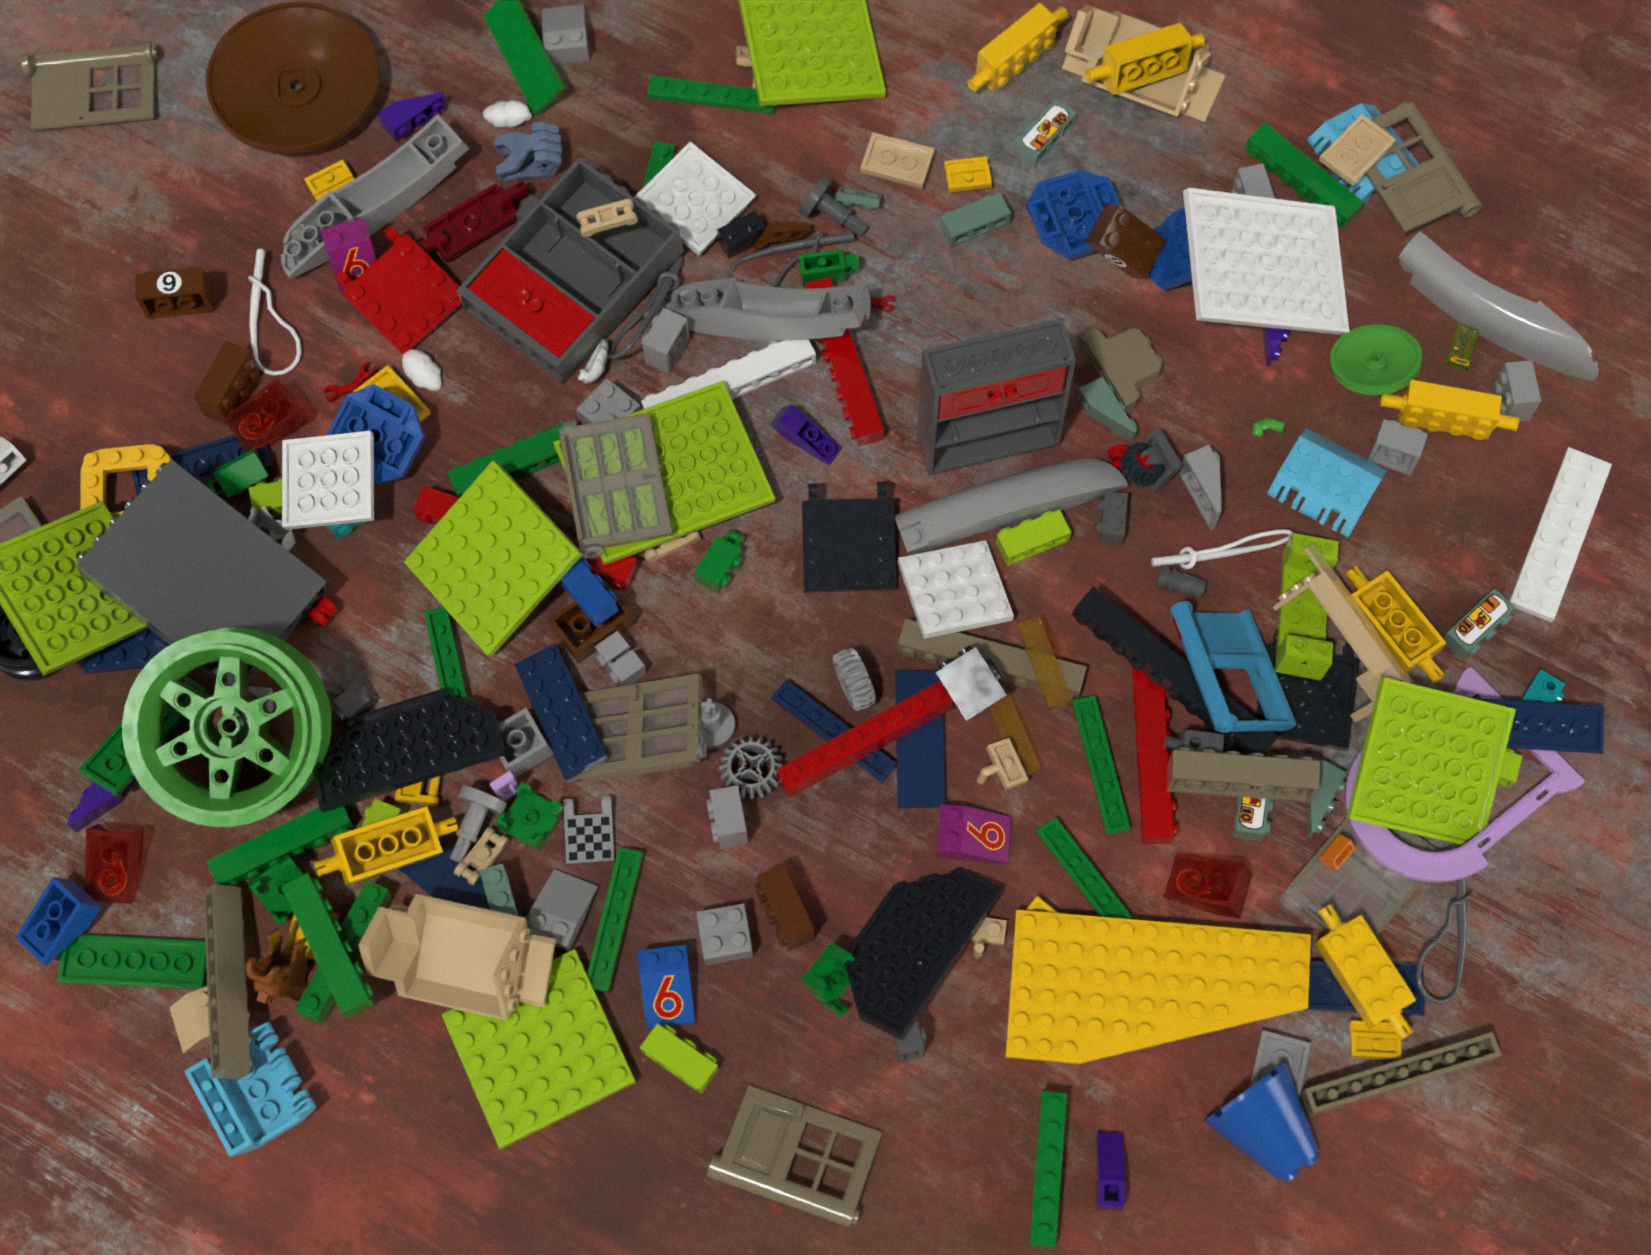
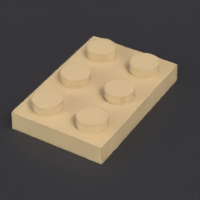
M1361 114L1320 156L1319 161L1350 185L1354 186L1395 144L1396 139Z
M872 132L860 167V173L923 189L935 148Z

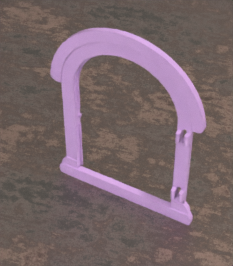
M1472 667L1467 668L1456 684L1455 690L1452 692V694L1468 698L1475 696L1476 698L1504 700ZM1529 750L1552 774L1468 843L1445 852L1422 851L1403 843L1386 827L1352 819L1348 820L1361 845L1373 858L1388 869L1419 881L1451 882L1464 879L1483 870L1487 865V860L1482 855L1555 794L1577 790L1585 780L1556 751ZM1362 751L1355 759L1347 777L1345 786L1346 812L1348 811ZM1544 791L1548 792L1541 800H1536ZM1486 838L1490 840L1482 848H1478V846L1481 843H1483Z

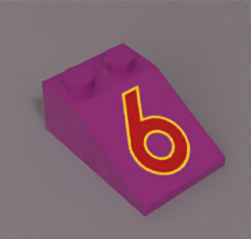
M363 216L320 228L334 275L342 270L353 282L376 261ZM336 280L339 291L342 292L343 290H345V288Z
M941 804L937 858L1008 864L1011 817L966 806Z

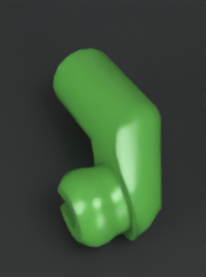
M1263 418L1253 423L1251 432L1259 437L1263 436L1264 430L1268 429L1282 433L1285 422Z

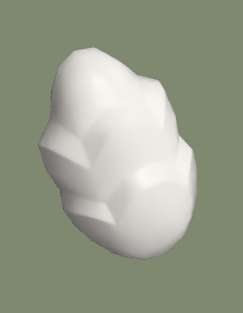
M517 100L497 101L483 111L484 119L493 123L495 127H515L523 121H529L531 118L529 108Z
M605 339L600 341L585 369L579 371L578 380L584 383H592L604 372L605 363L609 357L608 342Z
M408 350L404 353L402 366L407 377L418 388H426L431 391L440 390L442 387L441 369L431 360V357L420 350Z

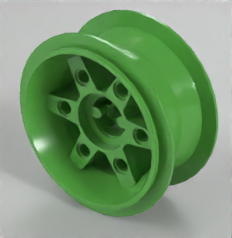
M248 628L210 630L178 640L163 649L147 663L137 676L128 694L122 719V740L125 755L132 773L144 791L152 800L175 816L195 824L211 827H234L250 824L273 814L295 798L313 780L315 765L318 762L323 763L332 731L329 698L323 682L314 667L299 651L287 642L274 635ZM219 661L214 696L183 679L197 667L209 662ZM248 664L267 673L278 683L282 690L260 698L249 692ZM228 672L233 673L236 677L234 685L228 684ZM183 693L191 697L190 705H187L181 697ZM267 700L275 701L277 705L275 712L267 710L265 706ZM167 703H169L190 720V730L166 744L164 715ZM221 707L223 717L218 722V730L222 737L215 731L213 722L216 711ZM292 708L294 737L291 749L289 750L268 732L270 720ZM240 711L246 715L249 723L248 735L242 743H238V733L241 732L244 726ZM227 719H233L236 722L235 731H229L226 728L225 723ZM178 742H184L187 745L188 750L186 754L178 752ZM264 748H268L273 752L272 760L267 759L262 753ZM201 753L209 758L210 787L193 780L183 772L176 762ZM243 757L274 773L270 779L260 785L238 790ZM220 769L227 771L229 775L228 780L225 782L222 781Z

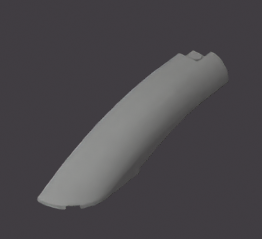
M437 114L389 157L333 192L329 190L292 224L284 237L283 254H281L282 266L290 279L329 260L320 231L321 227L363 216L369 236L374 234L410 208L456 168L453 163L469 148Z
M1421 231L1411 239L1398 257L1400 259L1399 264L1402 265L1406 272L1413 275L1410 284L1440 309L1470 330H1474L1477 334L1494 344L1542 366L1593 382L1596 380L1599 370L1598 363L1593 360L1592 349L1576 330L1541 301L1535 303L1481 278L1454 260Z
M734 277L694 282L679 286L666 295L656 314H660L662 309L666 308L686 317L689 331L754 340H807L843 336L846 328L861 327L863 319H869L871 307L870 296L865 283L830 288L794 289L755 285L736 281ZM651 307L644 314V318H646Z
M1080 458L1026 470L981 483L898 513L894 517L907 553L910 556L925 553L951 542L995 528L1022 522L1026 519H1036L1049 510L1053 512L1059 509L1060 511L1067 510L1102 497L1105 491L1115 492L1126 488L1128 483L1121 472L1111 464L1094 458Z

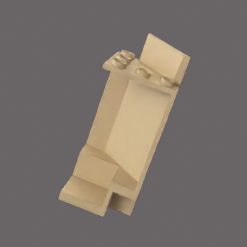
M1086 5L1078 11L1065 49L1067 56L1062 69L1083 76V82L1108 91L1100 79L1088 82L1085 77V69L1102 64L1105 46L1146 34L1162 27L1116 10L1109 13ZM1204 43L1203 47L1191 50L1186 72L1118 93V95L1176 117L1182 113L1205 122L1227 74L1205 67L1211 52L1208 51L1210 45Z
M1313 544L1304 551L1318 570L1279 596L1280 602L1274 605L1273 608L1276 611L1307 588H1310L1366 667L1361 671L1362 674L1356 680L1371 700L1350 715L1356 723L1372 714L1381 677L1411 684L1413 680L1317 546Z
M415 894L409 907L395 903L392 904L390 909L378 907L359 943V949L367 975L394 981L398 996L508 1021L511 1013L515 1012L518 1002L539 1007L545 1006L556 939L530 934L526 919L523 917Z

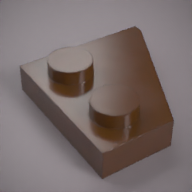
M775 221L769 223L754 244V251H760L770 245L775 246L804 239L811 230L808 222L793 221L780 223Z

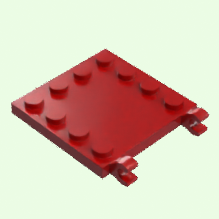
M389 226L384 233L388 240L394 244L353 282L342 270L335 277L345 288L341 292L342 295L404 355L406 351L413 350L462 303L456 292L459 286L407 234L401 238L396 230Z

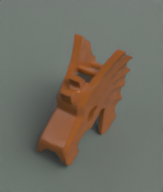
M276 928L268 936V956L260 958L257 964L256 958H249L246 965V973L248 978L255 981V991L259 992L257 1001L271 1004L274 997H289L297 1002L300 1001L302 992L308 987L305 982V975L309 970L307 967L308 958L306 956L309 946L305 945L306 938L300 939L296 943L293 954L290 956L281 952L283 936H280L281 929Z

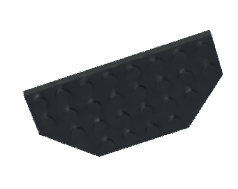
M439 689L351 717L342 735L337 736L329 746L328 754L325 756L323 763L318 762L313 769L319 809L324 813L507 755L496 712L490 709L485 710L478 707L474 702L462 697H455L450 692Z
M962 869L951 870V874L938 877L935 874L918 878L917 882L905 885L903 882L894 884L847 950L854 958L853 962L848 960L844 965L859 1019L903 1040L1001 896V887Z

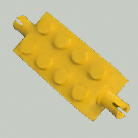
M1041 3L1037 4L978 52L976 75L967 80L968 87L973 92H976L984 84L992 92L996 91L999 87L1003 88L1010 78L1014 75H1019L1025 66L1029 63H1034L1040 54L1045 50L1049 51L1054 46L1057 25L1068 18L1067 10L1060 6L1051 13Z
M1177 23L1104 47L1102 64L1085 69V77L1088 82L1100 79L1111 95H1115L1186 72L1191 50L1203 47L1205 39L1201 33L1190 36L1181 23Z
M1410 380L1403 396L1385 394L1381 395L1380 407L1400 410L1398 422L1407 427H1422L1433 432L1444 431L1454 436H1471L1476 440H1488L1496 427L1516 431L1519 424V417L1500 414L1502 400L1500 395L1417 380Z
M1358 566L1350 569L1345 575L1358 589L1351 594L1405 671L1409 674L1416 668H1422L1433 684L1437 680L1442 679L1445 673L1442 672L1432 658L1441 652L1446 641L1388 570L1374 580L1369 581Z
M426 806L334 836L331 839L335 851L334 856L315 861L314 868L317 869L325 866L316 871L318 877L339 870L342 872L346 886L439 856L443 851L438 837L457 832L458 826L455 824L447 827L456 822L454 817L433 823Z
M1332 904L1321 909L1318 913L1330 931L1329 934L1319 939L1315 946L1368 1029L1385 1020L1386 1022L1389 1021L1400 1040L1413 1033L1414 1031L1401 1013L1403 1012L1402 1009L1411 1005L1416 999L1362 915L1348 923H1343L1332 907Z

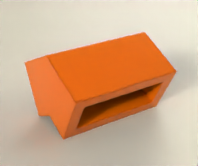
M1339 834L1318 861L1329 870L1331 868L1338 870L1355 850L1351 839Z

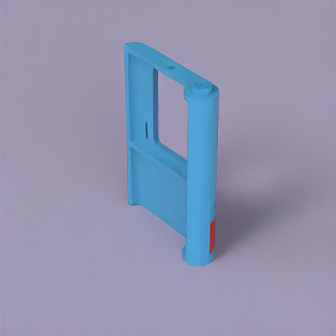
M1189 601L1178 602L1170 608L1169 611L1216 731L1222 733L1237 731H1286L1297 725L1250 609H1245L1240 613L1192 612L1193 606ZM1213 669H1245L1248 672L1267 721H1238L1234 714H1230Z

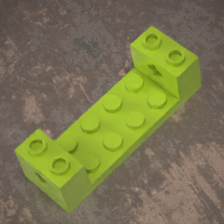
M1293 533L1283 550L1280 596L1318 570L1304 551L1307 547L1315 544L1333 569L1338 561L1339 541ZM1307 588L1279 608L1275 672L1322 680L1332 665L1333 643L1326 642L1327 612L1310 588Z

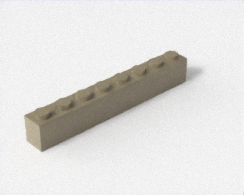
M905 618L897 652H900L905 657L914 658L915 656L923 658L927 663L936 664L937 662L942 663L949 658H952L953 661L960 657L958 652L969 645L973 648L978 646L985 658L988 656L991 658L1005 681L1013 682L1014 685L1020 688H1035L1043 694H1058L1065 700L1079 698L1086 666L958 632L924 639L918 622Z
M213 884L203 893L211 1078L240 1080L250 1072L252 1067V1058L249 1054L251 1035L248 1033L250 1012L247 1010L249 991L248 987H246L245 976L247 973L244 958L246 942L243 938L245 920L242 919L244 899L241 896V887Z
M1491 1032L1306 1088L1300 1093L1307 1116L1310 1118L1494 1062L1502 1054L1494 1034Z

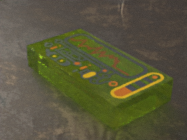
M1458 323L1446 365L1468 371L1479 335V329Z

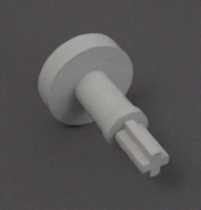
M707 698L706 702L701 703V741H699L697 746L707 750L720 749L726 746L734 736V716L728 707L718 702H712V699Z
M462 785L458 797L470 803L459 830L455 834L459 838L450 856L451 860L458 863L464 860L471 842L476 843L477 835L487 812L500 815L501 812H504L507 803L492 795Z

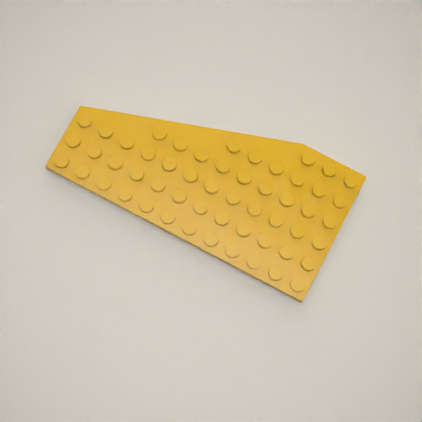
M1016 910L1005 1058L1083 1064L1308 1009L1311 934Z

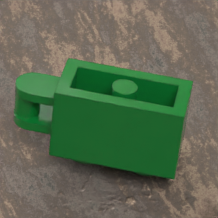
M842 249L799 255L802 287H805V283L827 277L831 278L832 283L846 281V274L856 273L859 270V257L856 254L843 255Z
M253 448L217 467L214 470L215 476L204 482L203 485L217 496L225 492L227 497L233 494L237 497L246 492L248 486L265 482L267 480L266 477L269 475V470L256 448ZM217 481L221 485L218 489L214 485Z
M732 529L728 530L724 538L717 536L694 571L695 581L718 594L722 588H726L731 581V573L734 569L737 570L743 561L740 547L745 536Z

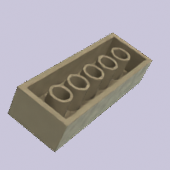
M1181 747L1173 750L1167 764V792L1311 803L1320 789V761H1314L1311 757L1289 759L1286 755L1264 757V754L1252 753L1249 756L1240 755L1236 751H1228L1223 754L1216 753L1215 750L1211 749L1197 752L1192 751L1190 748Z

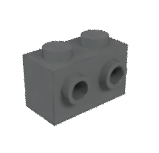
M1105 491L1103 499H1099L1098 513H1101V520H1097L1096 534H1100L1099 544L1122 546L1125 536L1128 493Z
M916 1020L903 1040L892 1036L899 1063L923 1058L926 1035L923 1025L918 1026Z

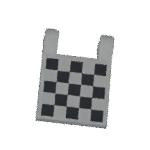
M603 796L601 798L602 814L574 815L573 800L564 799L566 864L615 861L612 799L610 796Z

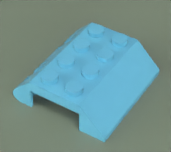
M1360 103L1323 123L1307 139V142L1312 148H1315L1316 154H1320L1361 114L1371 120L1380 116L1381 113L1375 105ZM1391 126L1386 128L1390 135L1396 139L1397 145L1403 143ZM1407 147L1401 149V152L1412 168L1419 165ZM1396 153L1390 154L1376 163L1385 179L1407 170ZM1328 168V170L1331 172L1334 178L1337 181H1339L1343 186L1349 184L1347 181H1345L1343 178H1341L1339 175H1337L1335 172ZM1366 174L1354 186L1349 188L1364 203L1368 202L1372 192L1376 191Z
M1306 428L1299 436L1280 468L1267 495L1276 499L1284 486L1285 489L1278 500L1283 503L1288 498L1291 489L1299 492L1292 502V509L1296 510L1304 497L1305 500L1299 512L1316 521L1322 509L1325 508L1326 510L1319 521L1322 525L1329 519L1331 511L1340 514L1333 523L1332 530L1336 532L1343 519H1346L1339 534L1348 538L1387 470Z
M270 1022L264 1023L251 1031L254 1035L251 1037L249 1045L252 1067L250 1072L240 1080L211 1078V1061L207 1058L184 1071L230 1157L263 1146L304 1121L316 1109L312 1098H307L310 1095L307 1090H302L294 1095L293 1091L302 1083L300 1076L296 1077L298 1072L289 1056L285 1055L284 1047L278 1048L272 1053L270 1052V1049L279 1040L277 1034L274 1035L275 1031Z

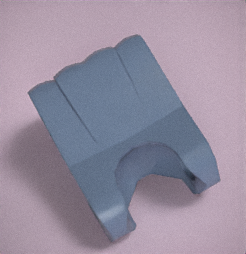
M545 122L532 123L533 133L531 135L511 132L495 137L494 149L502 155L510 154L503 163L496 166L497 179L502 182H511L520 179L554 177L558 167L561 165L562 147L560 145L561 137L558 134V125Z

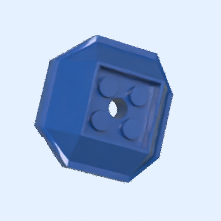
M1078 170L1039 182L1027 200L1026 208L1041 244L1070 260L1096 252L1085 244V241L1104 205L1120 204L1109 177L1097 176L1090 172Z
M1184 207L1172 213L1160 227L1156 226L1153 229L1165 238L1166 242L1148 276L1163 290L1192 281Z
M375 384L348 394L326 435L371 431L374 439L375 434L380 432V439L377 442L374 441V486L405 478L426 438L415 406Z

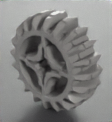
M849 648L833 655L832 660L838 681L851 707L858 711L875 704L876 696L873 685L857 651Z
M749 736V742H745L741 737L739 739L740 745L732 742L731 747L733 750L726 748L725 754L727 756H723L720 759L723 765L719 766L720 772H723L721 780L726 781L725 787L738 785L742 799L745 798L746 794H749L750 800H754V794L758 793L760 798H763L764 790L771 794L772 789L770 786L778 787L776 769L783 766L780 763L782 756L776 755L778 752L776 747L770 749V741L763 745L761 737L757 739V742L753 741L752 736ZM755 752L759 753V755L752 757L749 756L747 753ZM739 757L742 766L738 769V773L734 775L732 767ZM769 761L771 770L768 776L764 778L761 769ZM747 764L751 767H755L756 772L753 771L751 768L747 769ZM747 779H752L756 783L747 784L743 782Z

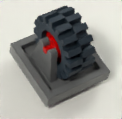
M1160 428L1152 430L1141 444L1139 442L1132 444L1119 461V464H1122L1120 470H1125L1122 474L1124 477L1129 476L1128 481L1134 480L1135 485L1138 486L1141 483L1142 487L1150 485L1154 492L1161 490L1183 466Z

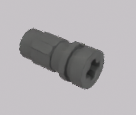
M1162 565L1155 587L1161 589L1165 587L1168 591L1175 590L1182 594L1201 598L1206 581L1192 575L1179 573L1177 569L1170 570V567Z

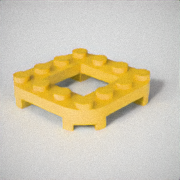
M153 444L100 449L86 454L81 467L80 510L100 501H103L106 506V477L109 476V473L148 469V480L152 481L157 475L156 470L164 462L167 464L172 458L161 446ZM124 511L112 512L110 514L114 518L116 515L120 516Z

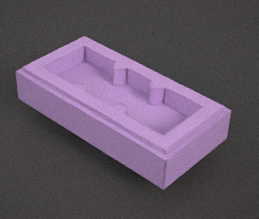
M510 770L490 783L495 797L504 802L516 795L515 791L518 785Z

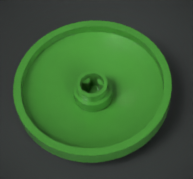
M1375 324L1355 328L1342 335L1336 341L1330 354V368L1335 379L1345 388L1364 395H1385L1397 392L1407 387L1410 380H1415L1422 367V350L1417 340L1408 332L1389 325Z

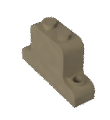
M1136 328L1129 329L1110 339H1107L1097 329H1090L1082 333L1080 344L1098 374L1105 379L1106 383L1109 382L1112 385L1115 397L1118 401H1122L1125 406L1126 414L1133 411L1137 400L1141 398L1138 389L1155 382L1158 379L1161 365L1163 364L1160 355L1151 348L1150 339Z

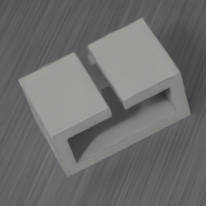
M618 631L595 646L597 653L595 659L602 668L604 666L610 671L608 675L615 685H631L646 674V669L635 652L629 650L630 646Z

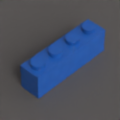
M582 558L581 560L578 559L561 578L559 583L597 627L619 611L615 603L618 599L611 589L606 591L603 587L605 585L603 580L597 573L593 575L590 572V565Z

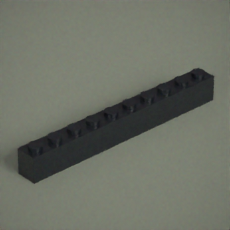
M1094 586L1076 605L1072 615L1079 624L1087 626L1093 631L1097 639L1104 640L1117 655L1125 657L1134 669L1142 671L1147 675L1151 683L1163 688L1171 699L1179 701L1185 706L1189 714L1201 719L1209 730L1215 731L1218 734H1224V742L1229 746H1234L1241 752V755L1250 756L1252 753L1265 754L1278 739V736L1272 731H1237L1228 733L1216 731L1190 664ZM1221 690L1230 714H1234L1238 721L1258 720Z

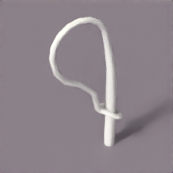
M257 249L253 277L248 276L249 281L252 283L249 324L253 358L258 368L265 374L273 376L283 375L293 370L299 362L301 356L300 339L294 328L284 322L272 308L271 292L269 288L262 284L265 250ZM261 290L267 294L268 310L282 326L291 332L296 341L297 354L295 360L284 370H267L258 360L257 317Z
M1286 529L1261 532L1220 547L1195 551L1191 547H1185L1180 551L1179 555L1151 558L1152 567L1180 564L1183 569L1187 570L1191 569L1197 561L1234 556L1281 545L1289 541L1293 532ZM1288 534L1285 538L1272 543L1228 549L1260 537Z

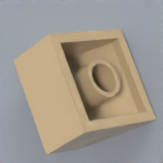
M206 986L187 993L170 1007L184 1054L210 1044L208 991Z

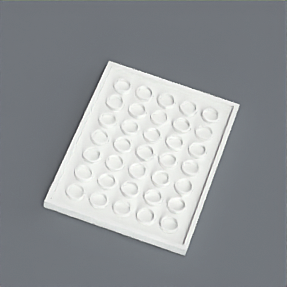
M1187 188L1183 191L1196 320L1339 335L1349 332L1335 206Z

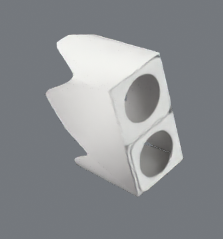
M262 506L260 514L252 507L248 520L258 528H267L273 540L283 539L281 546L289 551L295 544L292 529L285 530L282 527V520H274L265 506Z

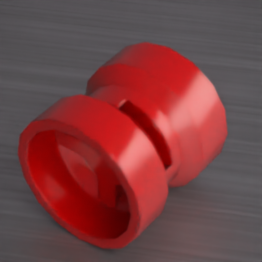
M1126 444L1115 445L1107 450L1108 458L1112 461L1111 465L1118 469L1121 474L1125 470H1120L1122 464H1119V461L1129 448V445Z
M321 595L316 600V605L311 607L306 612V615L317 625L324 628L328 623V618L334 616L339 609L330 600Z

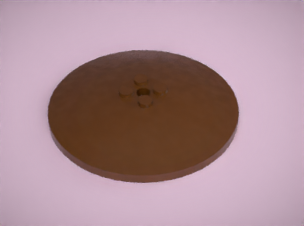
M311 2L275 4L247 15L222 36L211 54L206 71L208 100L216 118L225 130L234 138L252 148L278 154H297L313 151L330 145L348 134L369 111L375 99L379 83L378 60L374 47L365 31L344 13L334 8ZM294 84H301L299 89H291Z

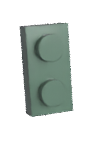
M839 187L836 193V201H841V204L847 206L859 204L865 209L879 208L882 200L881 193Z

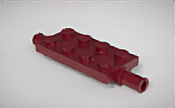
M523 180L507 190L500 189L494 183L423 226L422 229L427 238L417 245L426 254L434 249L437 250L446 263L517 221V210L513 206V201L529 193L528 187L524 184Z

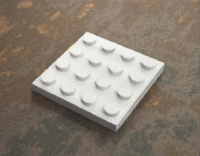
M689 142L634 198H640L651 211L656 210L667 223H674L680 229L682 242L700 256L718 238L717 229L737 218L756 199V194L693 143Z
M371 431L282 440V527L285 530L374 521V439Z
M986 540L898 558V566L924 639L1013 621L1014 615Z

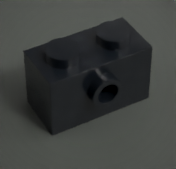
M753 211L741 218H734L729 224L717 229L718 243L727 258L730 259L752 248L766 229V226L757 212Z

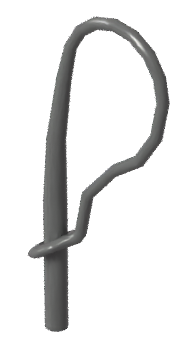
M820 231L815 238L779 244L754 252L733 263L728 271L727 278L732 277L735 267L740 263L753 258L813 247L812 251L805 254L816 253L822 245L853 241L854 233L847 232L825 236L824 231ZM799 256L794 257L782 269L770 287H776L779 284L784 273L799 260Z
M681 256L671 265L669 271L660 274L657 281L658 288L648 304L617 336L608 352L610 359L621 357L634 346L657 313L667 293L674 291L678 287L679 277L677 273L683 263ZM651 307L633 340L623 350L613 355V351L621 338Z
M1465 878L1456 880V896L1450 901L1445 926L1436 939L1424 947L1417 962V986L1421 994L1429 1002L1435 1004H1445L1451 1001L1456 996L1460 987L1466 950V901L1472 896L1471 892H1466ZM1456 906L1458 953L1455 986L1452 993L1445 999H1435L1425 991L1422 985V962L1428 950L1434 947L1450 928L1452 909Z

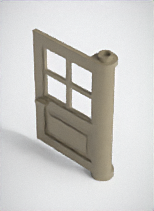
M146 42L145 45L41 55L22 54L21 63L24 74L33 75L31 130L154 119L155 59L158 58L156 45L153 46L152 42ZM141 65V83L118 85L119 67ZM113 68V86L90 88L92 69ZM141 89L140 107L118 109V91ZM113 91L112 110L90 112V93Z
M1403 102L1397 108L1371 119L1372 122L1388 134L1390 133L1386 129L1387 127L1408 119L1418 134L1417 137L1400 145H1397L1395 142L1392 148L1382 157L1384 158L1396 153L1407 169L1406 171L1385 179L1375 164L1366 173V176L1404 233L1458 208H1461L1460 214L1463 218L1473 216L1482 208L1481 202L1413 102ZM1422 140L1433 158L1412 168L1401 152V149Z
M749 1085L722 1155L714 1154L707 1177L850 1228L851 1223L857 1224L861 1210L856 1208L882 1132ZM806 1123L832 1131L823 1157L797 1148ZM837 1133L863 1142L854 1168L828 1159ZM795 1154L821 1163L812 1189L786 1180ZM825 1165L852 1174L843 1200L816 1191Z

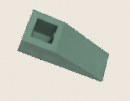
M1101 377L1080 387L1077 398L1088 416L1129 441L1135 440L1137 432L1136 423L1133 419L1128 418L1122 401L1117 400L1114 395V389L1109 382L1106 383L1105 379Z
M1320 759V789L1312 802H1307V837L1310 839L1315 832L1320 834L1326 821L1322 820L1324 814L1331 813L1336 804V801L1332 800L1336 792L1341 794L1347 783L1343 780L1347 772L1323 759Z

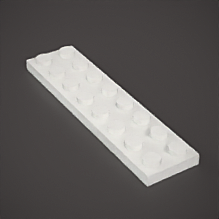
M1570 447L1566 450L1509 600L1517 609L1551 623L1555 619L1609 474L1611 463Z

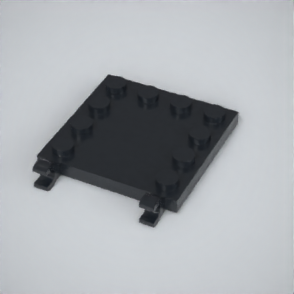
M877 482V499L818 500L817 483L808 484L809 501H802L804 593L896 590L894 498H887L886 482Z
M1277 629L1273 635L1272 644L1267 643L1265 646L1267 653L1270 657V660L1272 662V665L1274 667V670L1276 663L1278 633ZM1345 642V646H1343L1342 657L1333 655L1332 665L1322 680L1276 672L1297 723L1296 726L1286 731H1272L1278 736V739L1343 751L1348 750L1352 725L1350 715L1354 710L1357 687L1356 678L1358 677L1360 660L1353 659L1354 650L1348 642ZM1258 699L1255 718L1259 721H1267Z

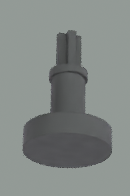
M822 175L798 212L808 217L816 207L837 222L840 227L845 225L861 237L868 226L850 214L852 212L851 209H847L825 193L832 181Z

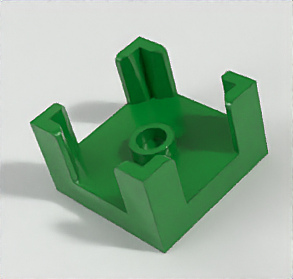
M521 782L515 791L517 798L505 815L501 812L495 822L501 831L540 852L563 817L564 809L558 802L545 800L535 794L530 786Z
M288 854L248 882L250 889L260 899L278 926L288 919L287 915L292 912L281 887L303 875Z
M831 942L800 981L823 1007L842 1017L848 1010V1007L837 1000L850 986L844 963L848 960L853 962L854 958L849 952Z

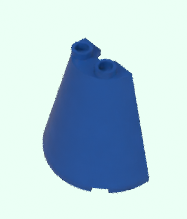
M1285 1062L1204 1120L1209 1127L1279 1181L1284 1179L1286 1182H1289L1299 1174L1297 1169L1305 1164L1308 1168L1319 1160L1317 1156L1320 1152Z

